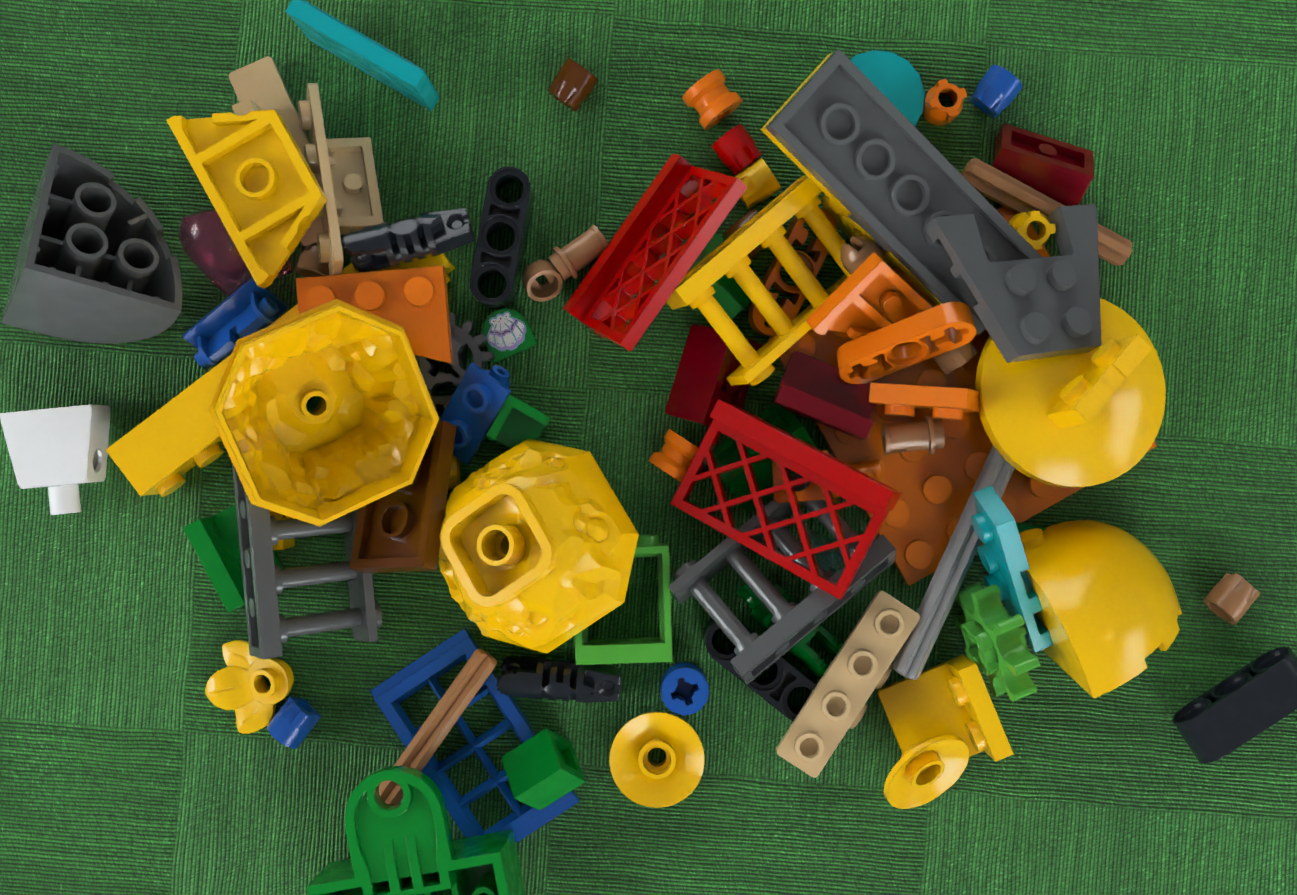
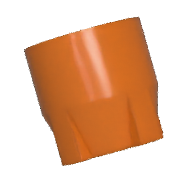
M947 79L938 81L925 95L922 112L924 118L936 126H944L951 123L963 108V100L967 97L964 87L959 89L956 85L948 83ZM939 94L948 95L954 105L952 107L942 106L938 99Z

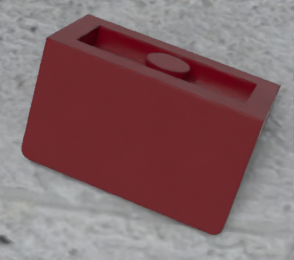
M1006 123L1002 124L996 137L995 156L991 166L1065 206L1079 205L1094 177L1093 151Z
M693 324L690 327L665 408V413L707 427H710L713 418L709 416L718 399L731 402L743 408L750 385L749 383L731 386L727 381L726 377L735 371L741 363L713 328ZM746 338L755 351L762 347V344Z
M794 351L791 354L771 402L772 404L859 440H867L874 424L870 417L875 404L869 402L870 383L874 382L864 384L844 382L840 378L839 368L799 351Z

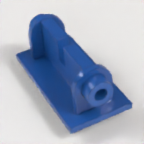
M252 277L182 334V337L198 349V352L194 355L196 362L202 368L209 369L211 366L215 367L231 355L238 339L255 333L268 324H272L281 313L288 309V306L269 289L257 286Z
M470 363L439 420L457 426L453 455L466 465H469L496 416L511 393V390L508 389L510 386L508 380L510 374L501 366L494 365L491 370L484 371L475 363Z

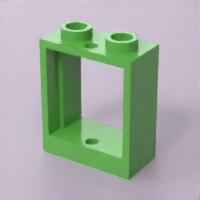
M639 535L634 558L657 557L660 636L590 639L588 626L575 635L576 665L673 662L671 593L668 588L670 585L669 542L659 543V535Z

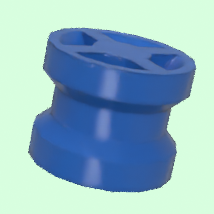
M685 661L675 663L667 668L661 680V695L663 702L669 710L675 714L690 715L701 710L707 702L709 694L708 684L701 668Z

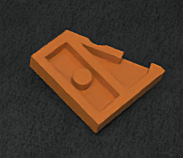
M873 252L806 319V322L817 334L826 335L827 330L847 333L851 339H856L933 308V306L879 255ZM908 342L899 344L897 346L906 345Z
M870 383L869 402L885 406L884 414L913 417L914 408L933 410L932 418L962 420L963 412L976 414L980 412V392L969 388Z

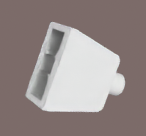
M89 404L0 413V421L17 483L21 489L48 487L50 515L81 512L79 484L104 482L107 470L108 453L106 449L109 443L110 406Z

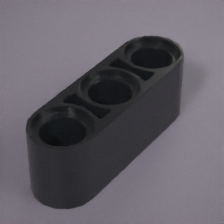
M502 167L490 176L470 275V289L473 296L485 307L493 310L508 307L517 295L534 205V191L529 179L522 170L515 167ZM509 182H517L524 188L522 197L514 203H505L499 199L501 188ZM501 228H508L515 233L513 244L504 251L493 249L491 247L492 235ZM494 274L504 276L506 280L504 292L496 298L485 297L482 292L484 280Z
M711 618L703 629V639L707 652L714 660L746 684L730 662L736 656L734 653L736 646L733 645L728 649H720L712 643V636L720 627ZM742 623L744 627L750 632V634L755 633L744 623ZM783 655L775 661L772 674L762 679L755 678L747 686L785 717L794 721L802 707L793 708L787 704L789 693L797 687H807L812 693L816 683L809 675Z
M1283 646L1270 650L1183 706L1173 715V723L1200 763H1210L1221 759L1297 709L1296 655L1290 647Z

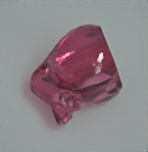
M215 208L182 217L179 226V239L183 251L190 261L223 293L230 296L252 278L250 271ZM289 258L276 278L293 272L292 263Z

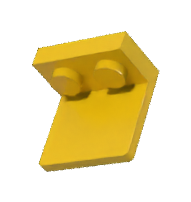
M965 655L958 656L922 671L917 680L905 678L880 688L877 692L901 753L914 744L923 743L939 736L954 735L960 737L967 744L970 756L984 751L997 762L1014 755L978 666Z

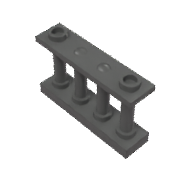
M232 463L250 655L260 659L283 656L282 643H286L288 637L352 628L353 639L365 642L378 641L377 629L382 625V611L378 601L374 599L372 573H362L349 569L359 509L320 527L298 519L276 520L274 516H270L268 509L250 503ZM335 533L344 534L346 561L281 569L279 565H274L273 545H277L278 540ZM348 580L350 609L289 618L279 614L277 594H281L285 588Z
M797 473L791 476L792 481L803 478V476ZM810 482L794 487L795 491L804 490L809 486ZM773 500L764 507L769 525L783 521L793 513L790 503L779 504ZM824 500L799 502V506L804 504L810 512L827 507V503ZM830 513L816 517L838 541ZM755 514L738 529L747 532L760 528L758 514ZM839 515L845 538L857 536L855 531ZM786 526L772 530L775 544L786 556L804 551L803 545ZM762 533L752 537L760 540L764 535ZM883 534L872 543L844 598L841 600L811 584L809 590L812 593L798 605L794 601L788 603L747 556L745 551L749 548L730 537H727L698 562L691 560L681 566L673 575L674 582L668 588L680 605L693 595L736 646L734 649L736 656L730 662L734 670L748 685L895 562L896 548ZM859 541L848 544L851 556ZM806 557L795 560L809 568ZM817 562L820 575L837 584L846 566L834 574L831 570L825 571ZM729 564L774 615L771 619L774 625L760 636L756 632L750 634L708 584L712 578Z

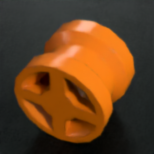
M720 69L705 75L691 86L682 97L687 107L695 108L700 115L699 123L704 130H708L720 123L734 112L743 101L737 92H730L725 85L726 77Z
M668 429L664 435L665 444L660 451L653 452L648 461L679 482H682L698 447Z

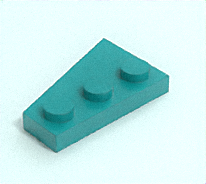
M992 485L973 493L977 514L971 516V521L979 539L983 543V545L977 547V551L983 566L989 573V575L983 577L986 587L996 584L1000 589L1001 601L1010 615L1020 614L1023 617L1024 627L1027 632L1025 638L1036 653L1052 646L1053 643L1049 631L1042 625L1035 614L1042 611L1039 597L1033 590L1025 573V570L1030 569L1015 518Z

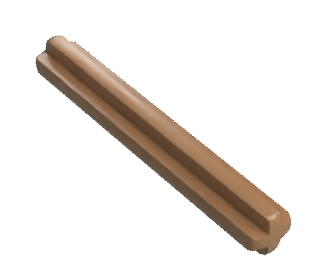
M972 158L961 173L980 194L1017 214L1028 211H1040L1050 223L1048 215L1058 207L1065 206L977 158ZM1097 223L1098 257L1114 266L1123 265L1133 251L1132 242Z
M480 648L475 650L394 766H407L419 771L423 770L496 667L497 660L491 654ZM384 781L380 784L379 794L381 799L389 805H398L403 798L402 788L393 781Z

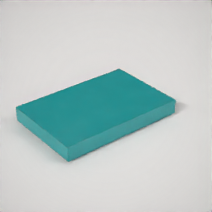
M306 0L291 1L285 12L311 42L432 112L440 97L424 69Z

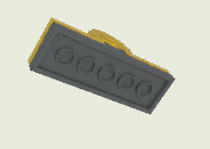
M840 49L827 55L760 129L825 193L822 197L824 209L835 218L837 226L848 238L854 235H863L872 239L884 252L883 256L887 259V264L903 270L937 305L954 301L969 305L976 327V334L978 335L986 329L973 308L978 302L963 277L955 278L950 271V268L953 267L950 256L940 240L932 242L925 225L933 218L939 216L974 214L985 253L990 262L1042 258Z

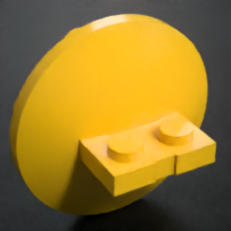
M1100 298L1101 346L1090 352L1007 363L995 342L989 336L980 355L976 372L975 391L980 392L979 416L985 432L996 450L1016 470L1029 478L1047 485L1062 488L1088 487L1106 483L1121 476L1144 457L1152 446L1162 424L1166 402V386L1157 351L1143 328L1129 314Z

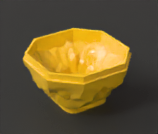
M338 299L238 339L208 409L250 503L319 527L412 484L439 420L403 326ZM313 396H320L317 407L308 411L306 408L307 401Z
M528 438L494 458L483 468L471 473L464 482L459 484L450 493L446 501L444 519L439 535L441 542L438 563L452 598L459 603L468 619L476 623L483 636L548 654L625 602L639 533L590 451Z

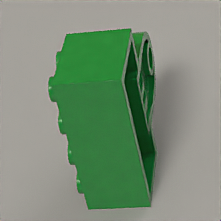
M388 766L376 770L353 790L346 804L344 814L345 831L351 859L329 862L307 886L308 895H526L513 829L453 840L445 800L440 789L426 774L407 766ZM393 781L402 788L403 801L401 804L389 805L381 799L379 794L381 782Z

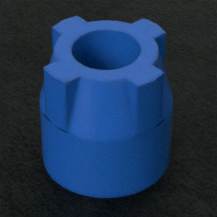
M992 65L978 83L969 101L988 117L995 119L1002 110L1010 105L1023 86L1019 79L1001 66Z
M290 695L267 725V730L281 744L297 749L321 718V714L304 698H294Z

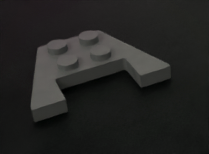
M1095 204L1061 206L1048 215L1050 224H1055L1056 227L1054 236L1061 256L990 262L987 259L974 214L939 216L933 218L925 225L932 242L940 240L950 256L953 264L950 271L955 278L963 277L977 300L978 304L973 308L1007 363L1086 353L1101 346L1098 226Z

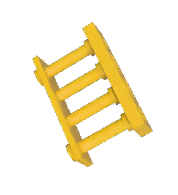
M806 174L799 177L690 269L667 300V304L672 310L688 305L692 309L698 308L741 363L735 371L726 377L731 386L749 383L751 386H755L769 377L775 370L772 363L812 329L806 322V319L850 276L840 259L841 247L846 242L818 206L821 200L817 195L822 190ZM794 215L797 219L803 217L844 272V275L826 291L784 236L787 230L783 224ZM758 245H761L763 249L768 247L811 303L792 321L749 266L751 259L748 257V254ZM884 256L881 257L886 263L888 262ZM724 274L728 279L733 277L776 333L757 351H755L713 296L716 291L712 285Z

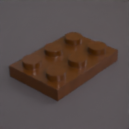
M438 421L413 483L359 508L349 569L362 573L437 571L441 542L439 535L445 513L457 426L446 421Z

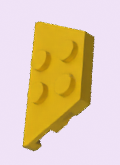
M274 109L250 111L245 115H235L232 112L213 113L210 118L186 119L183 116L170 117L166 120L254 281L257 286L263 289L267 288L272 284L328 200L283 118Z

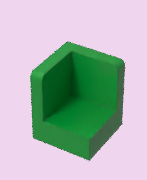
M509 394L485 437L492 441L496 440L511 449L528 438L538 440L545 426H548L551 417Z
M548 728L502 757V763L514 799L537 810L544 809L586 782L572 742Z

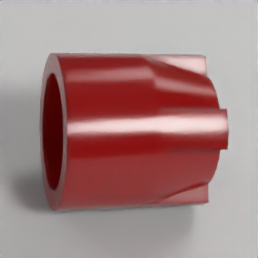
M741 123L726 132L711 146L722 163L735 176L762 155L757 149L753 138Z

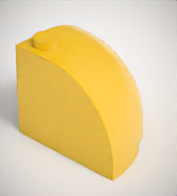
M1092 520L1067 521L1046 527L1044 531L1039 528H1033L1019 533L1030 569L1025 570V573L1033 590L1038 595L1042 611L1035 614L1042 625L1049 631L1053 643L1052 646L1043 649V651L1091 697L1095 699L1130 681L1148 668L1145 661L1146 657L1158 647L1161 651H1167L1180 631L1177 622L1178 615H1182L1175 589L1162 564L1151 550L1137 538L1116 526Z

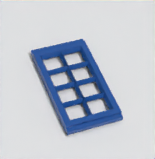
M466 627L370 690L375 698V702L406 748L422 725L415 728L399 703L428 684L438 699L441 700L445 691L437 678L464 660L468 661L475 650L480 648ZM493 669L467 708L489 694L505 719L476 738L462 716H460L455 724L468 744L440 762L433 755L423 768L422 773L431 778L440 789L448 812L465 838L513 829L515 842L517 843L578 803L580 799L574 792L575 790H572L541 810H537L527 804L521 807L519 802L514 799L511 790L505 783L508 780L505 769L498 772L482 747L511 728L521 743L529 740L537 733L513 696L505 695L497 690L498 686L496 685L499 675ZM475 753L491 778L461 797L445 771ZM497 787L513 810V813L484 831L468 808V805Z

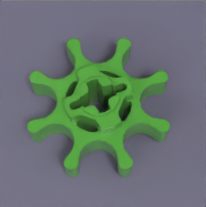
M977 582L960 589L956 600L962 607L964 614L954 617V624L963 633L966 644L964 650L968 658L982 669L985 676H988L992 695L997 697L1007 692L1010 700L1014 702L1037 692V687L1029 676L1028 671L1039 667L1040 662L1038 657L1031 654L1027 648L1025 639L1027 632L1024 627L1023 617L1020 614L1011 616L1005 606H1002L1000 589L996 584L982 589L980 583Z

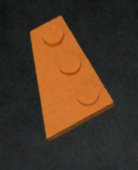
M444 266L296 278L299 314L338 299L403 326L414 355L454 365L446 268Z

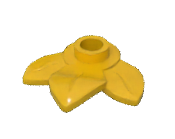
M234 640L222 645L223 658L227 667L217 671L209 678L206 683L205 694L215 706L224 710H235L238 732L250 734L266 727L273 719L276 704L284 700L291 691L294 675L291 667L285 661L277 658L260 659L251 656L248 641ZM264 676L269 679L271 687L267 685Z

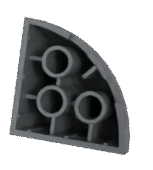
M53 143L28 215L1 323L66 340L101 344L135 342L164 332L172 326L181 313L183 292L178 259L176 256L171 255L170 249L162 235L164 231L163 226L140 196L135 200L126 190L113 181L115 175L75 151Z

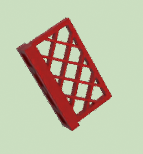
M672 153L609 242V245L604 249L565 304L563 310L602 338H607L631 352L747 189V186L736 177L692 166L681 155ZM689 238L687 242L683 245V241ZM659 278H661V279L658 281V283L654 286L655 281L658 280ZM631 319V321L626 327V321Z
M718 399L709 416L713 418V421L670 504L840 600L843 599L889 511L894 509L902 493L741 407ZM723 433L736 440L741 461L718 468L713 448L720 434ZM747 447L760 454L749 457ZM771 459L778 463L784 484L759 491L752 464ZM707 462L709 471L701 473ZM744 467L751 494L727 501L720 474ZM789 469L803 476V478L792 481ZM711 477L719 504L702 509L689 502L687 499L695 483ZM814 482L822 487L827 507L802 515L794 487ZM786 490L794 517L769 525L762 497ZM832 492L847 501L835 504ZM753 500L761 527L743 532L735 527L729 507ZM857 505L874 514L864 534L845 538L837 510ZM721 510L724 521L711 513ZM830 513L838 541L812 549L804 520ZM796 523L804 551L786 556L777 551L772 530ZM763 533L766 544L752 536ZM859 541L851 556L848 544ZM840 547L846 568L836 584L820 575L814 554ZM806 557L809 568L795 560Z

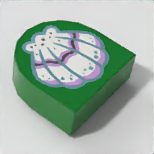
M503 308L496 310L484 322L482 334H485L488 338L485 344L488 351L494 353L495 359H493V362L495 364L538 345L530 324L521 313L514 309Z

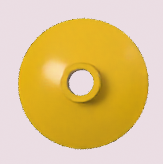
M655 711L640 714L630 719L620 728L611 745L609 765L615 784L627 798L642 806L663 808L683 801L695 790L703 775L705 755L697 732L688 722L674 714ZM660 748L666 753V758L660 763H653L648 758L650 750Z
M944 735L908 747L886 778L884 796L887 801L895 808L910 809L924 805L939 797L964 772L970 756L967 744L960 737Z

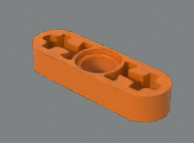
M821 208L837 230L835 218L826 209ZM795 216L785 234L791 245L794 243L797 247L804 245L809 233L803 227L804 222L806 223L803 217L797 219ZM818 238L812 239L806 249V252L815 254L813 259L805 252L795 250L815 277L828 254L827 249ZM774 256L762 283L768 291L773 285L779 292L794 296L792 302L786 298L781 299L779 306L792 321L796 318L806 297L798 286H789L782 280L780 275L782 265ZM769 291V293H770V294L773 296V298L776 300L779 294H778V293H771V292ZM751 302L748 309V321L752 329L763 336H775V331L770 325L768 327L764 325L765 318Z
M946 302L846 342L836 352L840 378L850 384L868 383L966 345L976 335V327L970 306L963 302ZM912 342V343H910V344L897 346V345L902 344V343Z

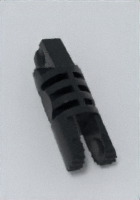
M466 208L425 212L421 213L420 218H416L413 215L407 217V220L404 221L396 219L394 224L391 225L388 222L361 228L360 230L345 234V237H342V244L346 252L352 256L351 262L355 270H358L360 273L397 266L400 264V261L405 263L413 262V258L417 257L419 260L425 259L428 254H432V256L440 255L473 242L474 233Z
M510 655V657L503 659L501 666L502 674L499 675L496 685L498 686L497 690L501 691V693L510 696L515 695L516 697L548 698V700L554 701L562 699V701L566 702L576 700L578 703L611 702L619 700L622 672L620 667L606 664L576 665V661L567 658L566 660H560V658L554 657L546 659V657L542 656L518 657L517 655Z

